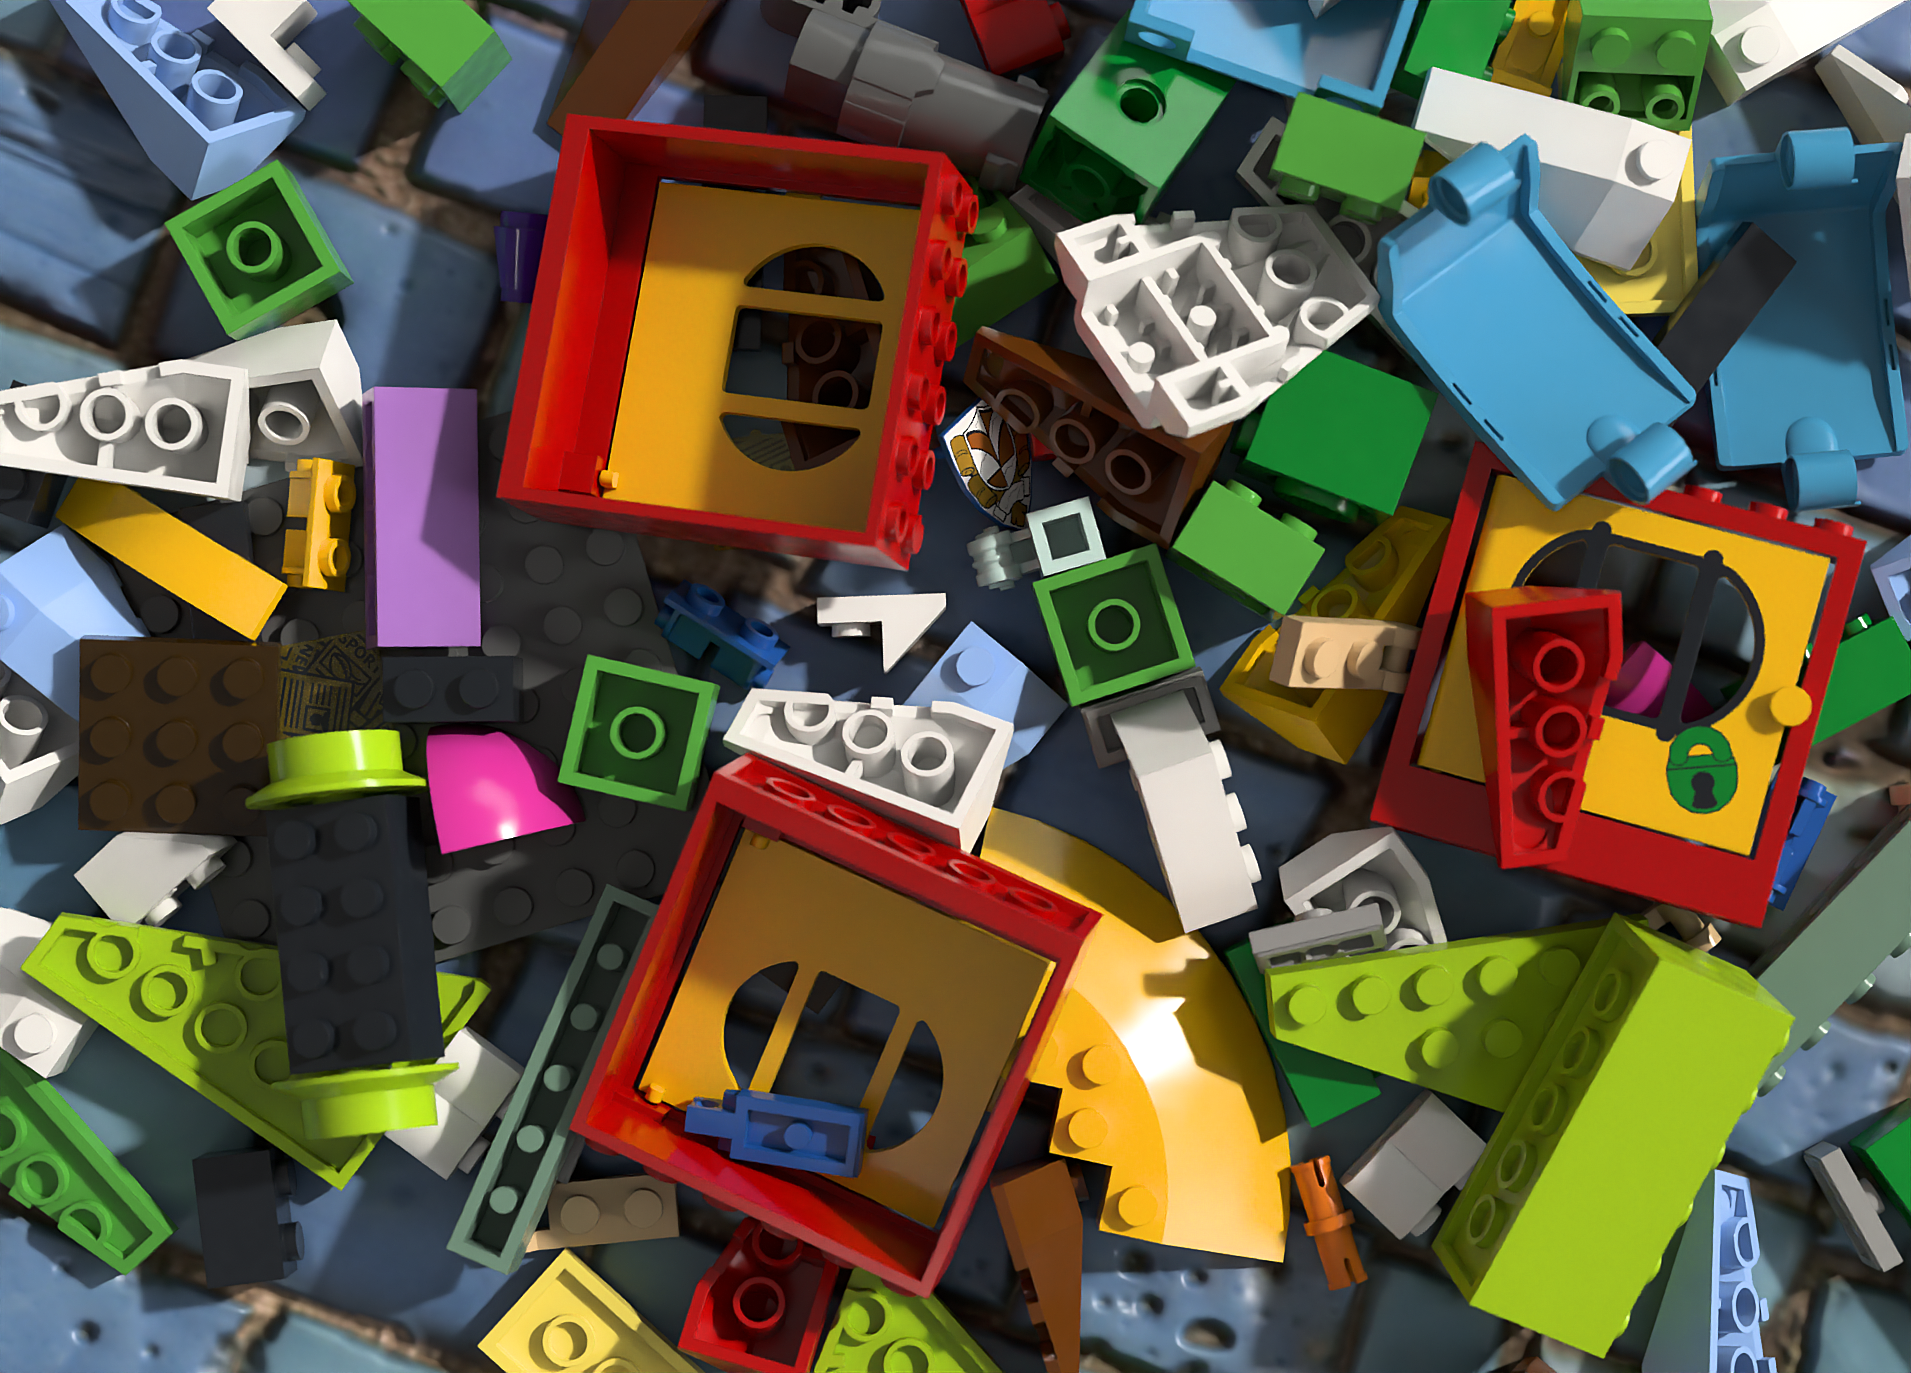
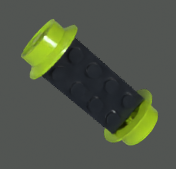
M355 730L293 737L269 743L267 751L271 784L245 799V805L249 809L273 810L266 811L265 815L290 1075L339 1070V1075L273 1083L272 1090L301 1100L304 1140L438 1125L434 1085L460 1069L459 1062L392 1069V1063L445 1057L419 797H410L411 795L429 791V780L403 771L398 731Z

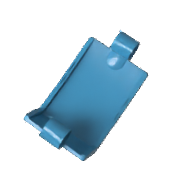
M1847 127L1788 131L1783 133L1774 153L1713 158L1708 163L1695 199L1698 279L1743 221L1754 222L1797 261L1705 383L1710 429L1718 470L1733 471L1780 466L1787 502L1793 512L1858 507L1861 502L1856 501L1858 483L1854 460L1901 456L1905 454L1909 445L1893 315L1885 215L1887 206L1897 188L1896 175L1903 142L1853 145L1851 133Z
M1526 133L1519 136L1500 151L1489 143L1479 142L1434 174L1429 181L1428 204L1379 241L1377 292L1381 296L1378 303L1379 312L1407 352L1469 427L1549 510L1557 511L1601 477L1605 478L1633 503L1646 505L1694 468L1698 462L1697 460L1693 461L1689 448L1683 439L1672 428L1667 426L1694 405L1696 398L1695 390L1614 303L1540 212L1538 202L1541 174L1538 144Z

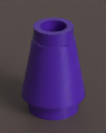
M501 210L500 226H493L500 288H502L501 301L532 304L548 219L547 214Z

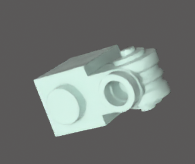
M1089 496L1028 513L1024 520L1026 529L1010 533V530L999 532L998 526L983 529L984 533L977 535L975 541L966 545L969 556H972L974 559L972 567L977 569L978 574L975 578L978 587L989 586V589L1000 588V591L1014 588V581L1021 579L1024 574L1039 570L1041 580L1106 559Z

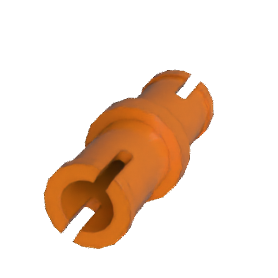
M1328 1154L1308 1159L1306 1163H1296L1291 1165L1290 1169L1294 1173L1308 1221L1303 1223L1306 1235L1314 1237L1328 1281V1289L1333 1291L1351 1286L1350 1282L1354 1281L1355 1284H1358L1369 1278L1367 1272L1364 1271L1350 1224L1355 1222V1218L1351 1208H1344Z

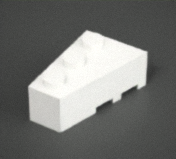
M1183 689L1111 713L1110 716L1115 732L1119 736L1131 769L1128 771L1135 791L1138 790L1148 823L1147 829L1170 899L1185 933L1258 909L1251 884L1261 881L1262 878L1250 844L1240 847L1236 832L1247 829L1235 792L1227 795L1224 792L1221 780L1232 776L1225 751L1219 739L1208 742Z

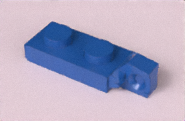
M726 1089L723 1100L695 1097L694 1101L687 1105L684 1131L719 1137L717 1148L730 1152L729 1158L857 1178L862 1171L869 1109L748 1089H741V1091Z

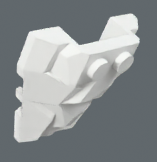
M1313 205L1233 208L1230 220L1195 222L1194 210L1173 211L1170 223L1135 225L1134 214H1116L1056 234L1054 246L1063 280L1077 300L1074 313L1077 333L1142 428L1151 429L1162 425L1167 433L1187 438L1246 416L1271 393L1286 383L1299 370L1377 307L1381 296Z

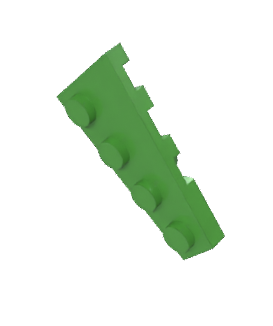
M0 1047V1182L11 1189L8 1193L10 1196L27 1208L35 1206L58 1222V1229L126 1276L136 1269L179 1228L48 1080Z

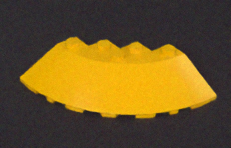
M992 807L987 820L979 858L1104 914L1031 1079V1082L1059 1088L1047 1141L1049 1152L1107 1165L1095 1219L1098 1230L1165 1245L1283 1263L1290 1218L1291 1158L1286 1114L1273 1062L1256 1019L1231 973L1197 929L1185 933L1173 904L1128 866L1085 840L1051 825ZM1053 961L1049 964L1002 1072L1006 1076L1010 1071L1056 963Z

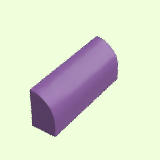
M373 387L362 394L366 650L480 647L477 389Z

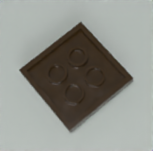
M84 634L80 638L78 830L268 837L265 812L273 810L246 808L245 799L271 784L267 745L280 740L281 642Z

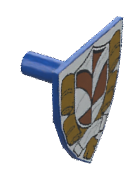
M978 397L941 434H937L941 446L932 451L934 452L935 459H947L962 492L980 513L998 526L1014 531L1026 529L1024 520L1026 514L1029 513L1032 497V459L1029 435L1019 434Z

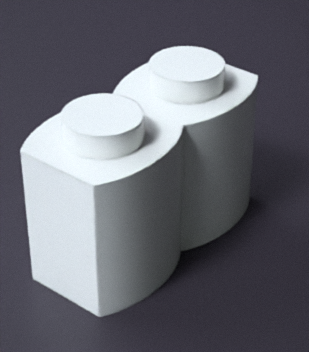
M468 1026L457 1033L444 1050L445 1057L439 1058L435 1063L459 1062L460 1068L434 1085L438 1125L386 1131L384 1134L445 1180H448L458 1168L469 1174L491 1144L482 1135L496 1116L503 1120L525 1070L523 1066Z
M1425 1089L1397 1116L1385 1132L1359 1156L1340 1178L1339 1182L1399 1240L1409 1232L1417 1237L1425 1232L1440 1215L1442 1209L1436 1203L1453 1185L1459 1190L1463 1189L1487 1144L1431 1091Z

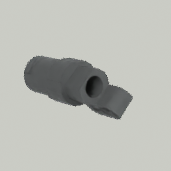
M881 0L760 1L762 17L769 26L798 38L789 62L783 98L839 119L836 134L865 145L945 153L957 170L978 177L977 186L992 192L1002 190L1009 193L1010 190L1013 191L1015 189L1050 96L1047 94L1048 90L1040 88L1035 80L1019 75L1017 82L939 53V42L878 19Z

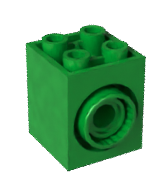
M1130 8L1050 113L1019 177L1021 181L1085 224L1111 215L1134 214L1135 225H1143L1200 146L1237 81L1232 77L1124 41L1128 20L1132 12Z
M1324 350L1286 383L1282 384L1260 403L1257 412L1250 411L1246 417L1242 418L1229 452L1240 456L1234 472L1272 486L1274 495L1304 510L1345 523H1355L1359 519L1377 526L1394 514L1439 393Z

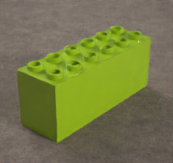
M1614 912L1431 1245L1468 1304L1604 1358L1614 1339L1619 1338L1627 1328L1630 1311L1645 1284L1651 1282L1657 1275L1662 1261V1254L1676 1229L1688 1220L1693 1208V1199L1707 1174L1714 1170L1722 1160L1725 1152V1142L1738 1119L1753 1105L1757 1095L1758 1084L1772 1059L1777 1057L1787 1045L1790 1027L1796 1018L1746 970Z

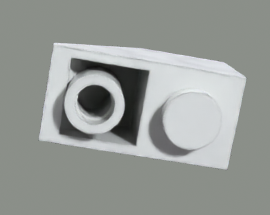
M123 832L116 835L74 876L111 920L141 925L147 923L149 926L159 927L182 908V903L177 899L182 892L190 885L195 890L202 888L224 870L226 865L220 858L238 841L232 835Z

